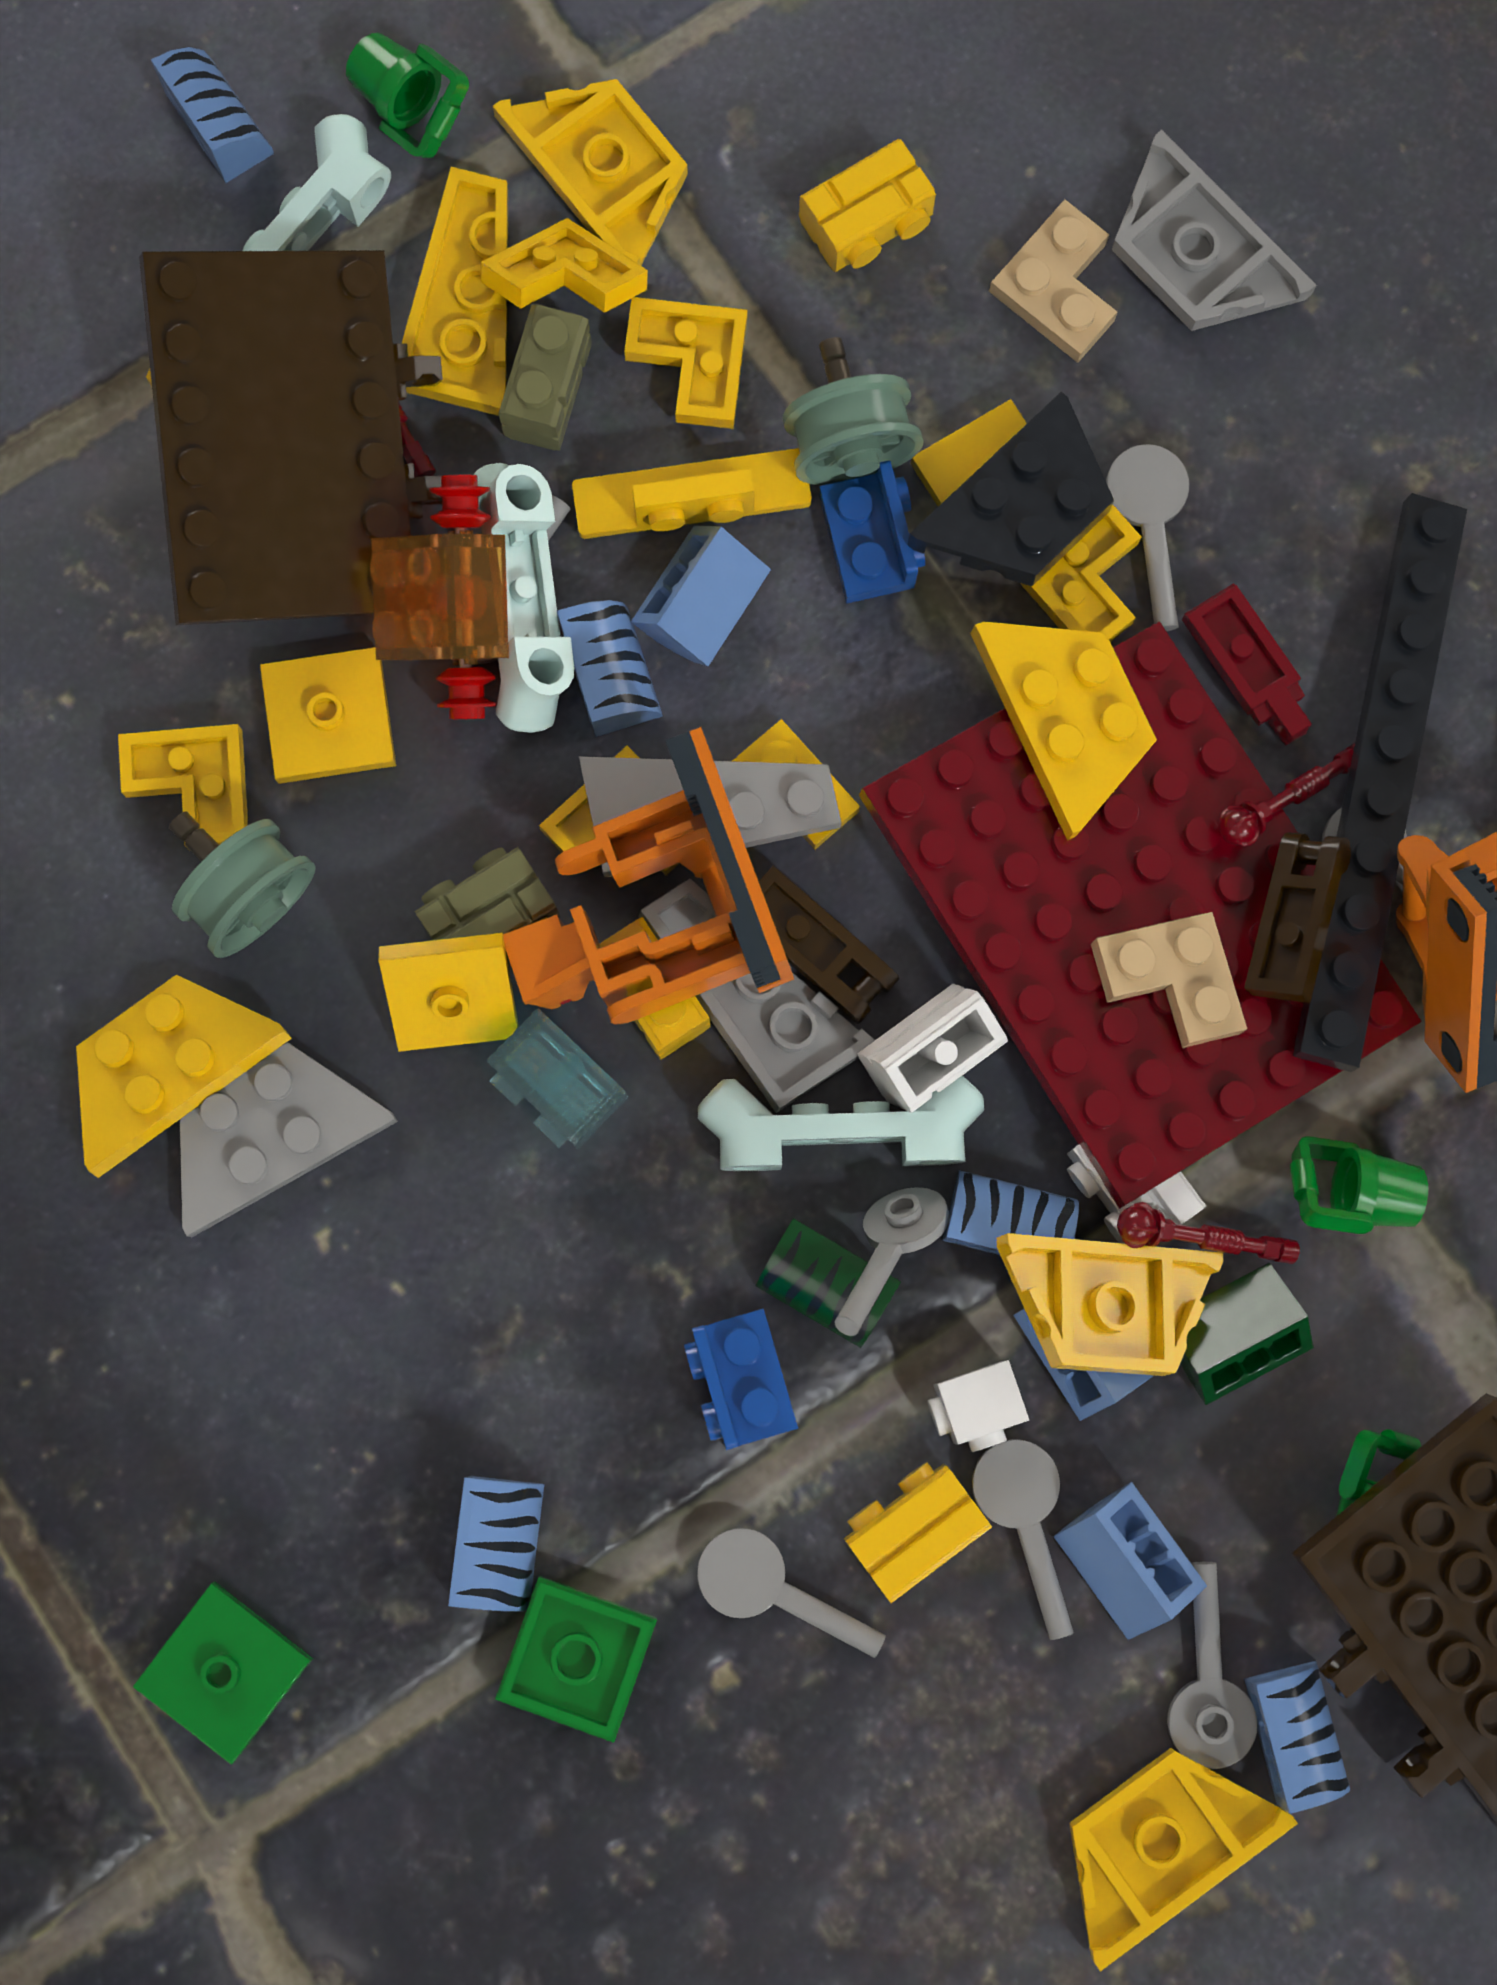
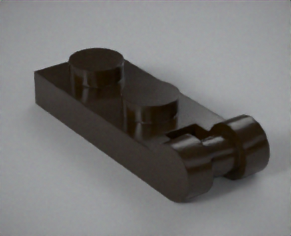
M1291 832L1285 833L1282 837L1244 986L1253 996L1311 1003L1341 875L1346 872L1350 863L1351 846L1348 838L1327 836L1323 841H1311L1306 834ZM1307 865H1316L1313 876L1300 875L1301 870L1305 869Z
M773 865L759 880V884L788 963L830 998L845 1015L860 1024L872 1011L869 1004L881 990L888 993L898 982L899 976L882 959ZM851 962L863 972L862 977L852 988L848 987L838 978Z

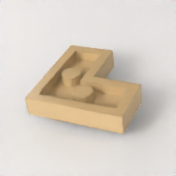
M1064 200L994 278L989 292L1078 363L1113 324L1118 313L1077 280V277L1106 246L1109 234L1067 200Z
M1212 912L1099 937L1091 943L1107 1003L1165 989L1182 1048L1239 1035L1247 1030Z

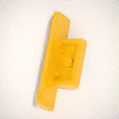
M799 448L576 479L572 482L579 535L583 539L645 530L670 531L687 524L709 521L727 523L736 521L744 516L807 508L811 505L812 499L810 485L798 479L794 468L795 460L800 454Z

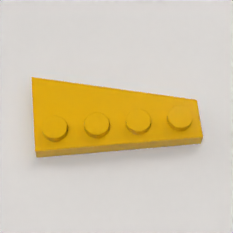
M455 167L450 168L402 339V344H407L408 357L441 356L442 382L436 386L406 387L407 393L499 416V409L506 390L507 299L481 282V262L508 248L507 180Z

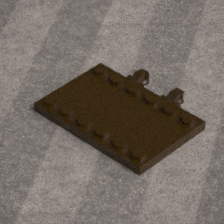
M384 250L142 252L139 261L176 626L397 614L417 611L409 520L423 518L422 505H442V497L429 492V488L441 487V476L415 478L413 464H404L398 401L407 398L406 387L436 386L442 382L441 356L408 357L407 344H393Z
M1486 1393L1298 1547L1292 1554L1350 1629L1339 1638V1642L1344 1648L1339 1649L1319 1668L1325 1679L1335 1692L1345 1699L1349 1698L1373 1677L1381 1684L1388 1680L1424 1727V1729L1417 1733L1424 1744L1413 1747L1393 1767L1408 1788L1423 1798L1443 1780L1452 1786L1463 1779L1497 1823V1397Z

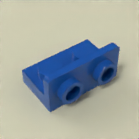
M891 461L880 462V467L877 469L876 474L819 486V497L846 604L915 588L918 568L925 566V554L914 551L907 545L910 533L904 512L911 511L910 495L905 477L895 478Z
M764 1308L705 1326L701 1325L692 1328L695 1341L684 1344L694 1381L705 1377L707 1380L712 1402L702 1404L701 1408L711 1441L723 1438L726 1450L798 1429Z

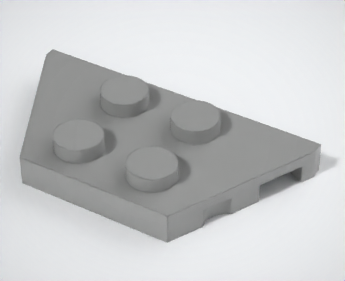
M1162 129L1155 135L1127 211L1116 235L1112 251L1191 331L1308 299L1312 295L1316 284Z
M286 1042L216 1094L207 1097L202 1104L180 1119L182 1228L186 1236L191 1238L397 1123L396 1117L391 1111Z

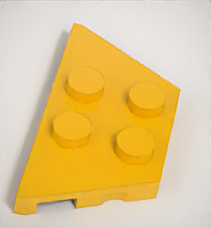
M617 79L591 83L581 90L565 88L545 92V100L511 106L510 99L501 100L494 104L495 118L584 227L608 245L639 265H642L688 175L687 163L620 82Z
M993 622L978 623L970 633L1058 822L1067 840L1072 839L1078 835L1157 739L1106 633Z
M173 976L76 1046L84 1165L97 1178L101 1177L202 1104L207 1097L216 1094L292 1038L280 1023L183 977Z
M1011 1233L997 1237V1249L1051 1368L1156 1376L1176 1373L1187 1348V1335L1197 1325L1205 1306L1200 1299L1211 1274L1220 1271L1223 1264V1253L1150 1246L1130 1248L1122 1243Z
M1170 1748L1072 1820L1069 1826L1090 1954L1099 1971L1101 1972L1296 1826L1298 1822L1293 1815Z

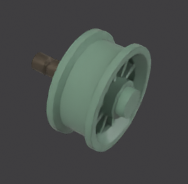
M833 337L822 341L819 344L823 363L826 364L824 368L828 384L818 387L793 401L786 408L782 416L786 432L797 439L800 454L795 460L794 468L798 479L808 484L827 485L876 474L877 469L880 467V462L890 460L894 469L913 458L922 449L924 441L921 430L917 426L910 424L906 406L911 400V390L908 382L899 376L889 374H869L851 377L848 362L845 360L846 354L842 339Z
M187 811L175 817L169 825V829L182 842H185V846L201 861L178 890L172 903V912L181 921L193 920L209 936L207 947L217 958H224L242 950L267 932L298 901L315 874V864L307 856L294 857L279 841L280 828L270 819H263L249 824L220 845L203 828H200V825Z

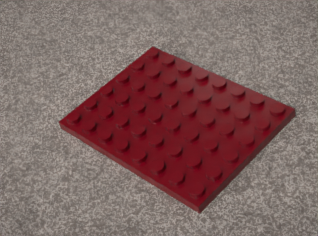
M1160 621L1113 647L1157 741L1076 837L1067 840L1005 708L863 787L859 793L860 799L1078 1145H1081L1119 1209L1343 1071L1293 1056L1303 1002L1253 996L1244 988L1281 839L1287 832H1298L1284 810L1281 809L1273 814L1272 820L1266 823L1265 832L1259 835L1256 843L1251 846L1232 845L1222 838L1219 831L1221 813L1226 807L1239 806L1245 801L1255 804L1258 801H1267L1274 797V795ZM1307 865L1305 869L1301 870L1300 875L1313 876L1316 865ZM1212 912L1247 1030L1239 1035L1182 1048L1165 989L1107 1003L1091 943L1096 938ZM1381 959L1361 1059L1422 1022Z

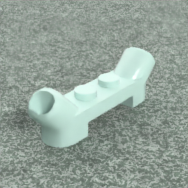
M338 114L325 117L315 126L318 169L302 188L296 187L286 195L276 218L265 230L256 231L246 242L243 251H309L340 214L356 226H359L384 196L390 183L391 171L369 155L367 132L362 122L353 116Z
M503 463L489 464L478 469L474 475H478V486L490 487L489 492L478 497L479 510L491 515V519L484 523L481 528L501 677L496 716L507 728L514 731L527 733L544 731L553 726L559 694L569 687L574 677L571 637L560 636L547 529L555 523L552 493L544 476L531 466L523 464L507 465Z
M961 1076L942 1091H933L932 1098L912 1113L908 1111L890 1112L889 1102L871 1101L854 1103L853 1113L829 1114L828 1104L806 1103L792 1105V1115H773L736 1079H723L699 1104L698 1119L720 1139V1169L726 1171L781 1170L782 1146L902 1142V1166L949 1165L966 1162L964 1131L984 1111V1098L975 1086L965 1077Z

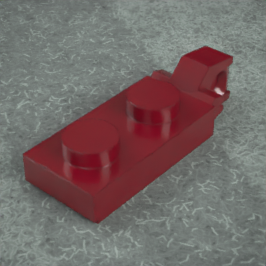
M1231 584L1184 613L1183 623L1247 716L1251 715V718L1258 726L1268 721L1270 727L1285 746L1306 734L1312 723L1297 703L1305 696L1298 684L1301 677L1237 585Z

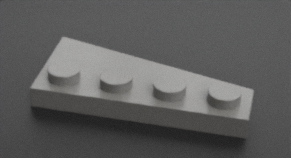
M579 756L593 826L683 790L672 759ZM714 761L746 848L841 828L842 822L828 764ZM608 862L601 864L604 878L612 876Z
M688 879L641 909L638 917L644 918L659 940L712 919L716 915L709 895L694 881ZM750 973L696 995L712 1023L776 1113L858 1059L857 1053L875 1041L862 1028L860 1030L856 1029L837 1012L839 1009L821 992L816 994L794 973V980L762 993L758 992Z

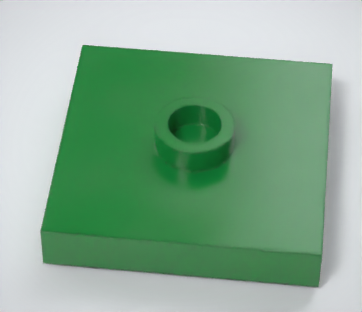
M539 1576L495 1700L614 1743L658 1618Z
M214 1582L210 1584L133 1685V1688L232 1765L237 1761L313 1658L222 1586Z

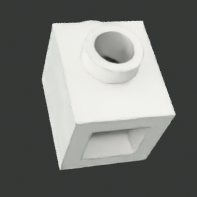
M1009 1360L933 1384L937 1397L927 1400L939 1436L950 1433L953 1444L958 1445L968 1441L971 1452L1006 1441L1003 1429L1029 1421Z

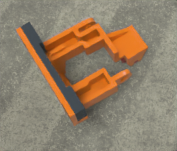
M701 727L665 740L681 782L682 791L593 826L592 829L596 838L562 852L555 858V864L559 874L574 875L608 862L612 876L620 888L677 863H681L692 871L695 877L703 879L716 917L654 942H651L646 931H642L600 948L591 919L582 905L570 909L574 922L564 926L556 914L503 934L505 949L525 1005L531 1004L548 1009L559 1008L561 1004H566L571 1000L578 1001L582 999L589 981L595 980L599 995L608 1006L607 1013L611 1023L623 1024L638 1020L750 973L759 993L794 980Z
M1497 832L1450 856L1441 851L1427 837L1420 835L1408 836L1400 841L1397 851V859L1403 866V900L1396 910V924L1404 934L1423 971L1424 1042L1463 1091L1468 1093L1497 1081V1034L1494 1035L1495 1003L1497 1000Z

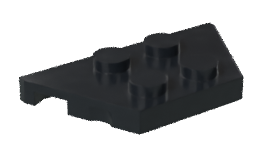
M1060 392L910 533L907 545L912 550L920 553H925L926 547L959 556L961 557L960 565L979 571L993 570L1000 573L1006 579L1033 586L1110 512L1114 502V498L1068 397Z

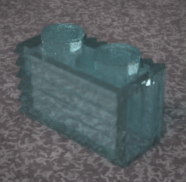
M539 1008L533 1011L530 1017L487 1059L488 1064L497 1072L489 1082L514 1106L524 1098L540 1114L533 1124L558 1148L568 1140L579 1150L628 1099L627 1092Z

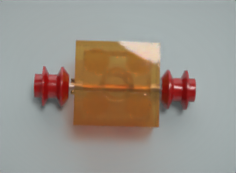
M442 475L441 487L429 488V492L442 497V510L431 515L430 519L442 528L455 529V531H448L447 534L371 539L372 559L370 572L373 579L374 599L372 631L375 640L376 660L452 659V665H460V668H447L436 677L437 681L448 686L449 698L438 703L437 707L449 708V719H484L485 707L497 706L496 702L485 698L484 685L495 680L496 676L486 668L472 667V664H478L477 659L509 658L505 535L473 534L472 530H467V528H479L491 519L490 514L479 510L478 497L489 492L490 487L478 486V475Z

